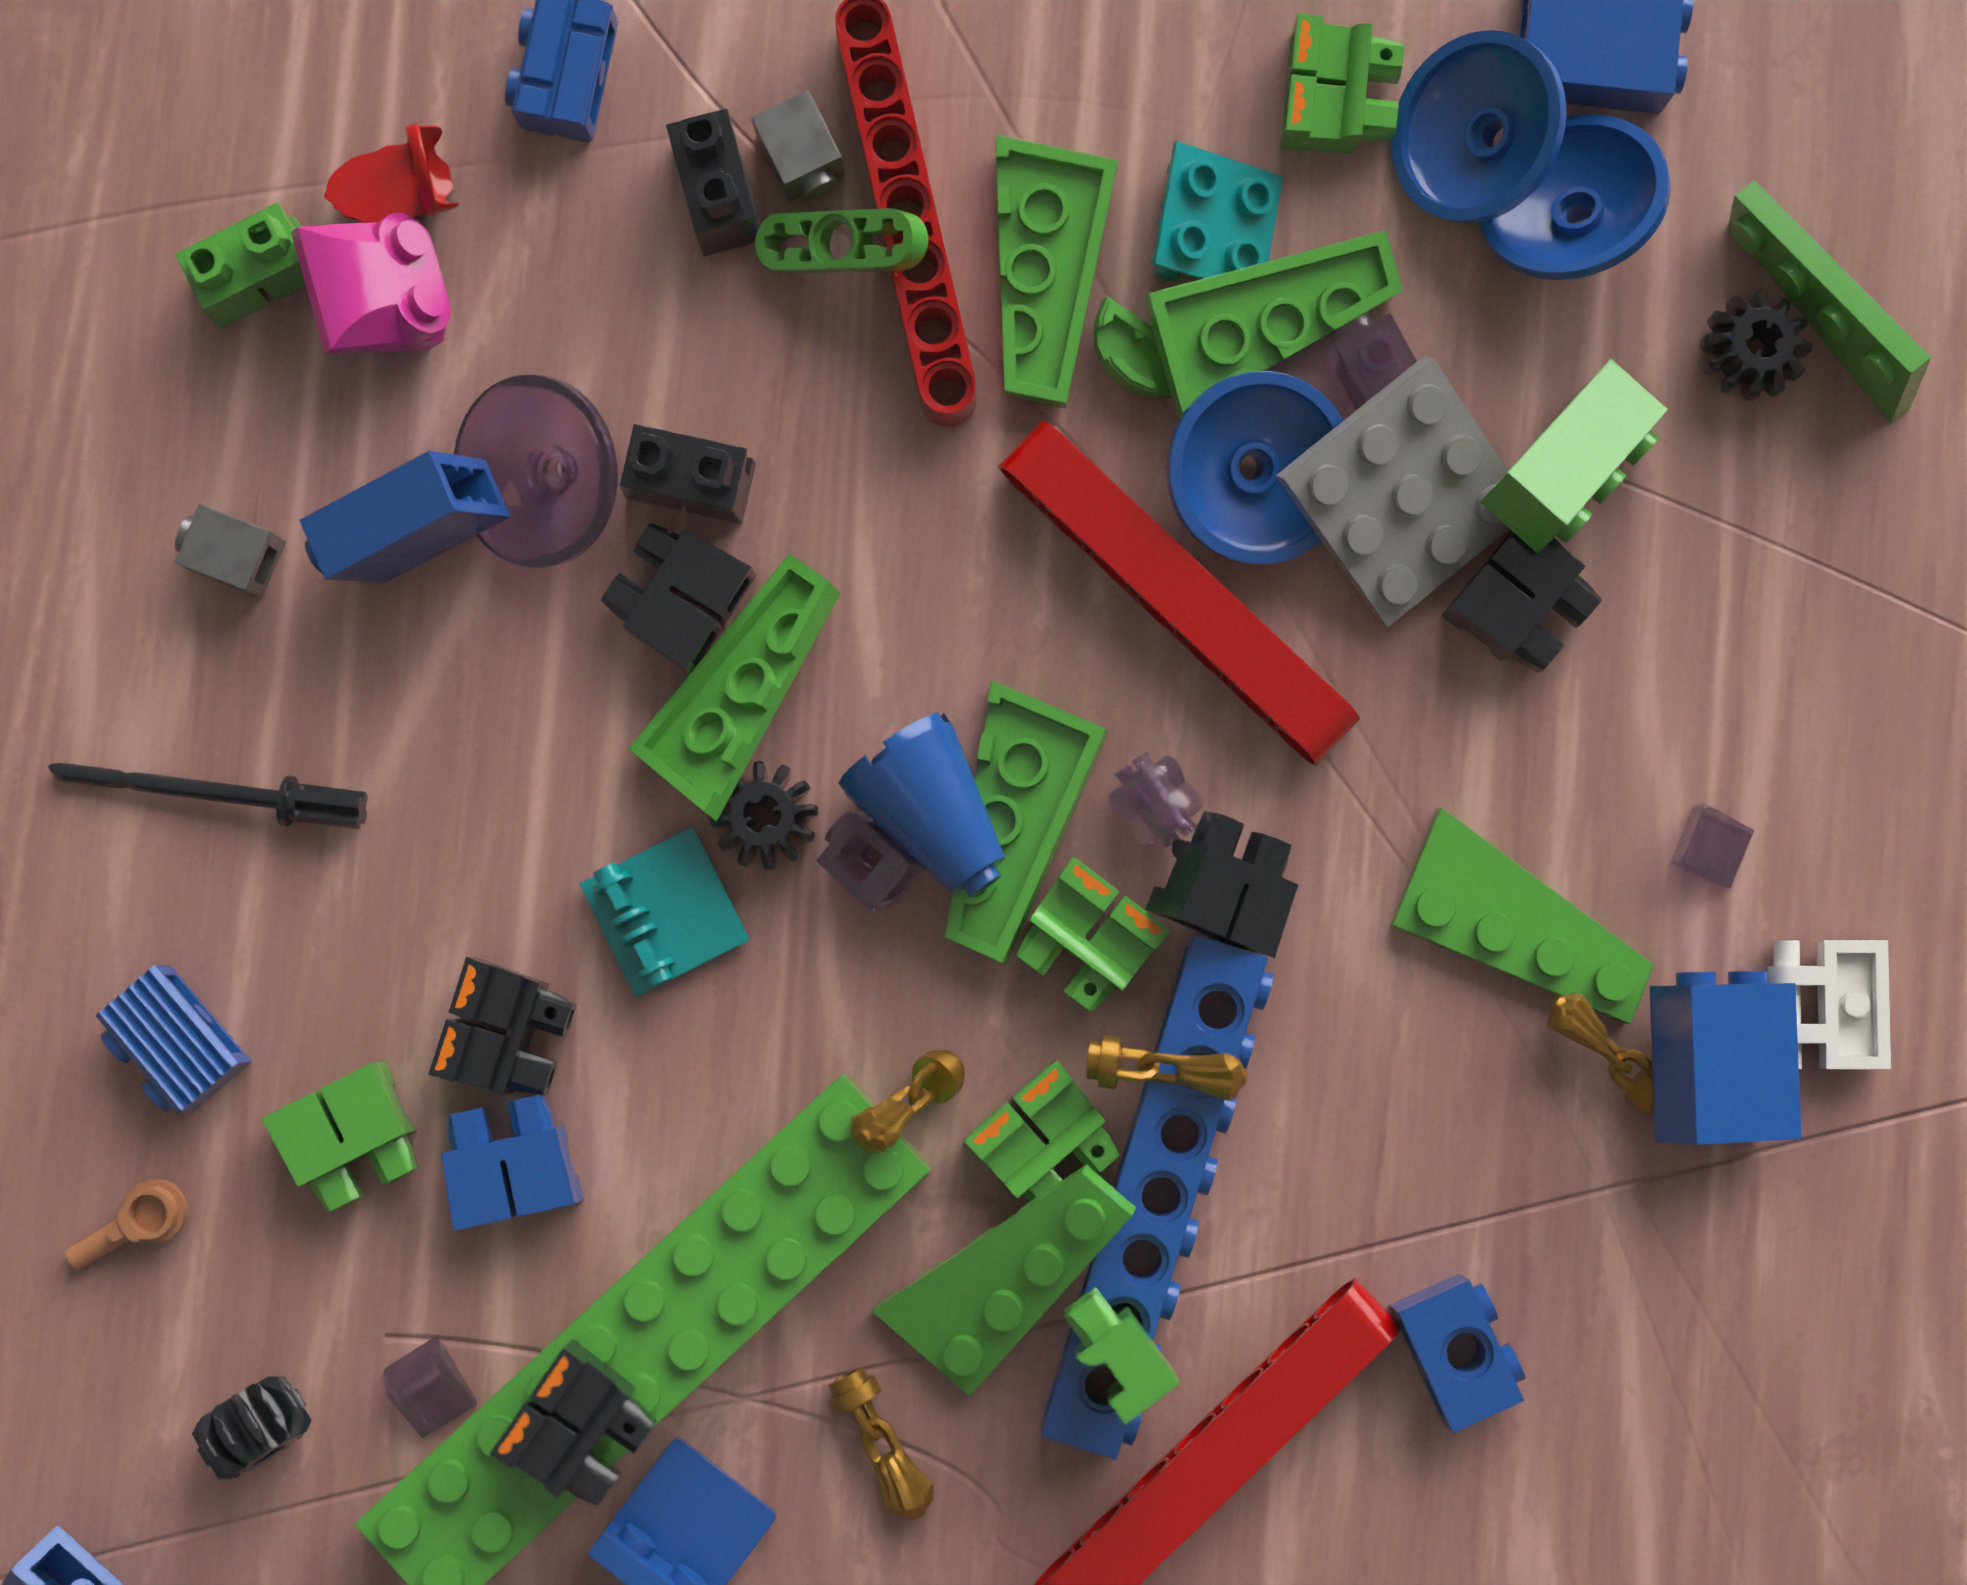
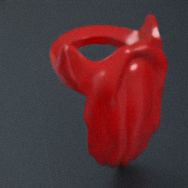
M411 123L406 126L407 143L386 145L372 153L352 157L330 176L324 193L325 199L330 201L333 207L340 211L341 215L361 223H378L392 213H404L417 218L425 215L433 216L456 208L458 203H449L445 200L453 189L449 166L435 152V145L442 135L441 127L436 125L421 126L418 123Z

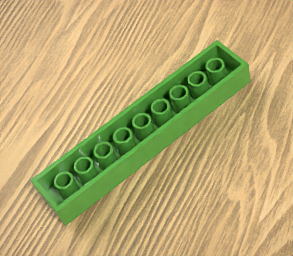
M846 1072L828 1086L354 1524L408 1585H484L578 1498L566 1489L556 1498L546 1490L543 1483L517 1466L511 1469L490 1455V1452L524 1403L530 1399L529 1396L558 1354L571 1340H576L636 1387L631 1397L641 1403L657 1420L654 1425L656 1426L930 1172L931 1165L902 1134L892 1147H888L884 1153L874 1151L871 1155L865 1152L853 1139L850 1132L852 1125L850 1118L861 1113L866 1108L876 1105ZM604 1433L592 1452L612 1466L629 1450Z

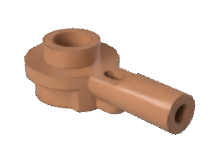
M152 1178L136 1184L127 1193L123 1202V1208L117 1211V1217L114 1221L65 1250L69 1264L75 1270L80 1271L130 1240L134 1243L140 1240L145 1243H161L173 1238L182 1230L187 1220L188 1205L184 1194L175 1184L165 1179Z

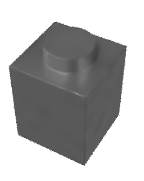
M809 90L751 117L756 137L789 202L800 196L804 200L818 198L831 191L837 185L836 179L845 175L842 156Z
M199 503L194 516L186 517L178 530L175 550L179 553L175 563L191 572L262 599L286 541L269 530Z

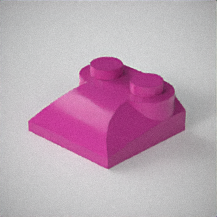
M392 213L378 223L297 227L291 232L324 354L430 350L444 341L445 327L450 319V304L432 239L426 228L417 219L404 213Z

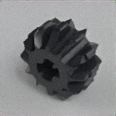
M1766 290L1757 291L1751 297L1749 303L1741 295H1735L1726 302V312L1716 310L1707 319V324L1713 333L1705 335L1700 340L1699 348L1716 355L1704 365V373L1715 374L1722 370L1726 377L1721 382V392L1729 393L1741 383L1745 401L1755 400L1760 396L1762 389L1770 396L1775 397L1785 391L1786 380L1796 381L1803 375L1805 368L1798 359L1811 353L1813 344L1796 337L1799 332L1807 327L1808 319L1802 317L1790 321L1785 316L1790 310L1791 299H1782L1773 308H1770ZM1758 338L1764 345L1765 351L1762 352L1759 349L1753 354L1748 349L1746 341L1749 340L1752 343Z
M762 761L754 762L752 769L755 783L748 784L742 775L736 785L740 791L735 797L731 795L726 803V806L730 807V813H721L717 822L709 817V821L713 827H733L732 831L718 841V846L721 850H731L744 840L745 842L738 854V864L748 867L759 848L761 849L763 867L769 871L776 868L775 848L780 847L785 857L791 862H795L800 858L798 850L789 842L793 835L806 842L814 841L816 834L809 828L798 825V819L817 817L819 815V808L813 804L795 805V802L805 797L811 790L810 785L805 780L796 783L786 792L784 791L791 776V769L788 766L781 765L776 770L772 782L769 783L766 765ZM768 799L776 801L779 805L775 806L773 811L781 815L778 825L776 827L765 825L761 833L754 832L751 827L756 824V821L748 817L752 806L763 808L767 804Z
M285 1376L266 1377L256 1384H251L241 1392L233 1394L225 1402L215 1406L211 1412L200 1418L192 1432V1436L199 1446L197 1449L199 1455L207 1467L211 1466L217 1478L232 1479L239 1477L249 1470H253L258 1465L270 1460L273 1456L288 1448L290 1444L300 1439L307 1432L312 1420L304 1408L306 1403L297 1388L293 1390Z

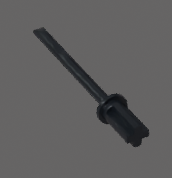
M52 763L48 766L54 778L69 783L108 788H130L140 792L276 809L278 823L286 827L290 826L293 821L360 829V825L365 824L367 818L365 807L368 796L366 792L298 783V779L295 776L289 775L283 779L279 790L149 773H124L110 768L70 763Z

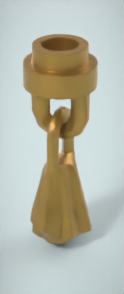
M1572 993L1554 997L1550 1003L1551 1012L1546 1026L1566 1038L1601 1054L1610 1061L1608 1072L1612 1081L1626 1092V1100L1640 1112L1649 1111L1654 1115L1652 1060L1641 1051L1635 1049L1622 1050L1608 1037L1605 1025L1599 1020L1584 995ZM1631 1061L1642 1069L1633 1080L1626 1075L1633 1071Z
M1104 1035L1103 1041H1090L1086 1079L1098 1080V1087L1116 1089L1118 1080L1131 1082L1151 1080L1159 1083L1184 1085L1211 1096L1230 1101L1237 1097L1242 1086L1247 1083V1070L1239 1059L1229 1055V1053L1198 1056L1151 1053L1144 1049L1122 1047V1037ZM1122 1058L1138 1060L1137 1071L1121 1069ZM1160 1063L1176 1065V1075L1159 1073Z
M948 1050L928 1051L912 1067L913 1081L911 1086L897 1090L878 1105L866 1108L861 1113L850 1118L852 1124L850 1132L853 1139L870 1155L874 1151L884 1153L888 1147H892L896 1143L907 1122L920 1110H923L931 1102L946 1103L961 1091L965 1078V1067L961 1059ZM906 1096H908L909 1105L901 1102Z
M861 1366L831 1382L828 1386L833 1396L829 1399V1402L835 1414L838 1416L851 1411L860 1426V1442L875 1470L884 1509L894 1513L899 1518H909L912 1520L925 1515V1511L934 1499V1484L909 1458L892 1426L883 1418H879L870 1400L882 1391L875 1376H867ZM883 1433L892 1451L880 1456L873 1441H878Z

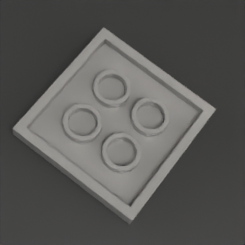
M1423 356L1275 475L1377 622L1386 627L1392 625L1510 529L1480 502L1508 472V469L1434 358Z

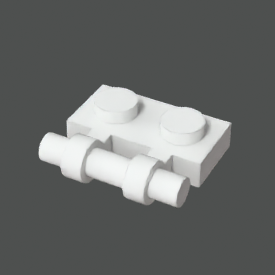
M1888 940L1816 941L1817 966H1800V941H1773L1774 966H1767L1768 984L1795 983L1799 1069H1802V1043H1818L1819 1069H1891ZM1800 985H1817L1818 1024H1801Z

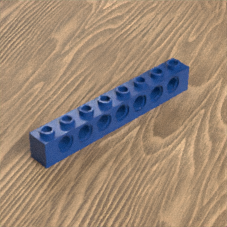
M1195 934L1189 935L1154 1053L1184 1056L1197 1052H1202L1206 1055L1229 1053V1055L1239 1059L1246 1069L1255 1042V1035L1246 1033L1253 1008L1264 1010L1274 979L1273 973L1264 971L1268 957ZM1216 990L1229 997L1233 1006V1013L1226 1025L1213 1029L1205 1025L1201 1020L1199 1004L1207 993ZM1160 1063L1159 1073L1176 1075V1065ZM1150 1080L1144 1083L1113 1188L1131 1202L1136 1209L1132 1217L1090 1262L1080 1297L1096 1286L1110 1307L1118 1303L1132 1304L1140 1312L1139 1323L1153 1341L1159 1318L1170 1321L1173 1315L1181 1283L1172 1281L1171 1278L1178 1255L1189 1258L1199 1228V1221L1190 1218L1197 1193L1207 1196L1211 1189L1218 1159L1209 1156L1215 1132L1227 1133L1235 1110L1237 1097L1228 1101L1198 1090L1189 1089L1184 1085L1159 1083ZM1174 1115L1190 1117L1196 1128V1136L1193 1143L1181 1151H1173L1166 1148L1161 1139L1163 1124ZM1157 1177L1171 1179L1177 1188V1199L1174 1205L1164 1212H1152L1145 1208L1142 1202V1192L1145 1185ZM1137 1240H1148L1154 1243L1159 1252L1156 1266L1144 1274L1132 1273L1123 1264V1255L1126 1248ZM1070 1326L1040 1425L1041 1436L1117 1460L1122 1443L1130 1446L1133 1445L1142 1413L1125 1425L1109 1403L1108 1397L1098 1398L1086 1390L1085 1380L1090 1371L1096 1367L1108 1365L1103 1362L1099 1365L1089 1366L1076 1358L1075 1346L1082 1340ZM1155 1343V1345L1161 1351L1162 1345Z

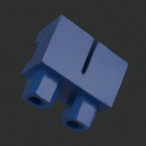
M545 1094L507 1102L514 1136L495 1141L492 1139L486 1107L448 1115V1138L451 1150L441 1153L453 1231L510 1219L515 1216L519 1217L569 1206L584 1200L578 1175L574 1174L567 1146L565 1125L555 1126L554 1116Z

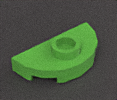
M1107 296L1101 302L1093 323L1094 349L1104 371L1121 388L1141 397H1171L1152 326Z

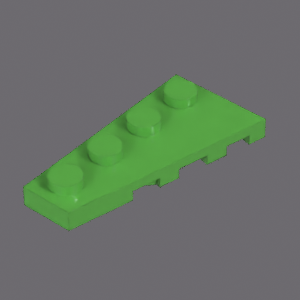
M995 135L1004 396L1066 409L1118 160Z
M1755 180L1734 196L1728 223L1733 238L1744 251L1756 257L1786 296L1791 299V302L1804 318L1808 319V323L1890 423L1894 422L1911 408L1931 357Z
M1386 230L1148 293L1144 297V302L1178 420L1193 400L1213 384L1236 374L1265 371L1401 293L1403 289Z
M789 553L628 749L717 822L836 603L840 592L828 580Z
M991 680L987 700L989 707L984 733H981L977 755L979 762L975 782L1005 856L1004 861L996 867L1002 876L991 886L971 898L964 889L952 894L945 938L1006 965L1109 732L1104 727Z
M1443 808L1436 810L1390 926L1557 996L1572 993L1584 995L1594 1011L1622 1023L1631 1024L1654 964Z
M1085 1165L1021 1207L1016 1214L995 1228L991 1227L971 1240L965 1248L921 1273L909 1285L898 1292L894 1291L879 1301L872 1312L970 1396L1132 1217L1136 1207L1088 1165Z

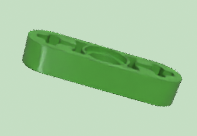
M892 208L776 213L767 217L762 222L755 238V249L761 263L771 270L790 274L909 270L923 259L928 247V232L923 221L912 213ZM846 224L852 235V244L848 253L843 258L837 260L830 250V238L838 226ZM897 231L903 232V243L896 244L893 248L873 245V234L892 236L897 234ZM790 235L808 239L809 249L802 247L788 248L785 252H782L780 248L781 240L790 238Z

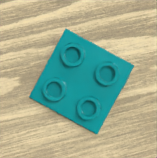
M1175 141L1171 161L1167 166L1168 178L1164 199L1161 201L1160 206L1162 210L1161 217L1158 218L1157 223L1159 229L1155 252L1151 257V264L1156 266L1155 276L1168 281L1179 280L1180 274L1204 279L1268 262L1283 176Z
M694 826L619 864L614 862L595 871L593 877L579 883L635 998L750 941Z

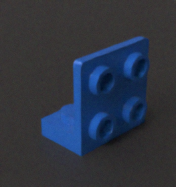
M676 1437L587 1554L626 1585H726L776 1519V1512L684 1439Z

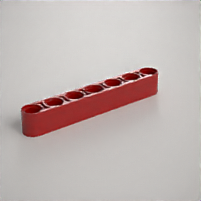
M844 0L839 5L835 15L836 34L875 208H891L901 200L917 202L923 209L919 218L923 221L928 232V247L922 260L931 262L937 269L936 275L925 283L909 281L903 275V271H890L920 404L925 416L933 423L943 427L956 426L965 422L971 416L976 405L975 375L892 16L887 4L882 0ZM860 22H871L881 29L875 38L868 41H859L848 34L850 29ZM874 81L887 82L895 89L893 94L883 101L867 99L862 92L868 84ZM889 140L902 142L909 149L902 159L895 162L882 160L875 154L877 148ZM897 231L895 235L882 236L884 247L893 248L896 244H902L903 232ZM928 320L943 321L951 329L950 336L939 344L925 343L916 333L918 328ZM953 380L964 387L965 395L959 403L952 406H944L934 401L930 392L938 382Z
M1042 420L998 465L1002 474L1023 496L1306 761L1317 766L1360 720L1357 712L1336 690L1054 426Z
M1356 1278L1346 1282L1043 1572L1034 1585H1140L1377 1357L1395 1338L1401 1326Z

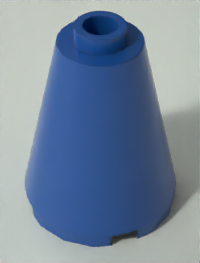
M938 712L930 714L893 734L882 742L886 748L879 752L871 762L864 755L842 775L838 784L845 795L951 894L958 893L964 889L971 898L991 886L1002 876L996 867L1004 861V853L953 723L949 721L944 713L941 716Z

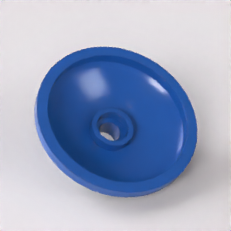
M1483 30L1462 35L1449 41L1432 53L1413 74L1400 97L1396 132L1391 141L1394 169L1402 188L1409 198L1424 211L1438 218L1455 223L1469 224L1497 218L1524 202L1549 173L1556 160L1564 136L1566 98L1563 84L1555 66L1547 55L1531 42L1515 34L1497 30ZM1503 129L1500 141L1494 146L1495 135Z
M1596 114L1567 116L1560 150L1543 182L1516 208L1497 218L1479 222L1483 236L1489 248L1503 263L1531 277L1549 280H1569L1603 272L1636 253L1647 243L1661 224L1666 214L1671 194L1668 165L1662 150L1655 140L1643 129L1626 120ZM1586 219L1585 221L1576 223L1579 220Z
M1255 371L1236 374L1204 390L1193 400L1179 419L1173 432L1167 455L1166 470L1169 494L1173 506L1186 529L1195 539L1212 552L1224 558L1248 564H1274L1300 556L1319 544L1321 540L1275 475L1343 422L1337 409L1327 397L1309 383L1279 372ZM1246 456L1252 457L1257 466L1255 475L1249 480L1245 479L1240 473V463Z

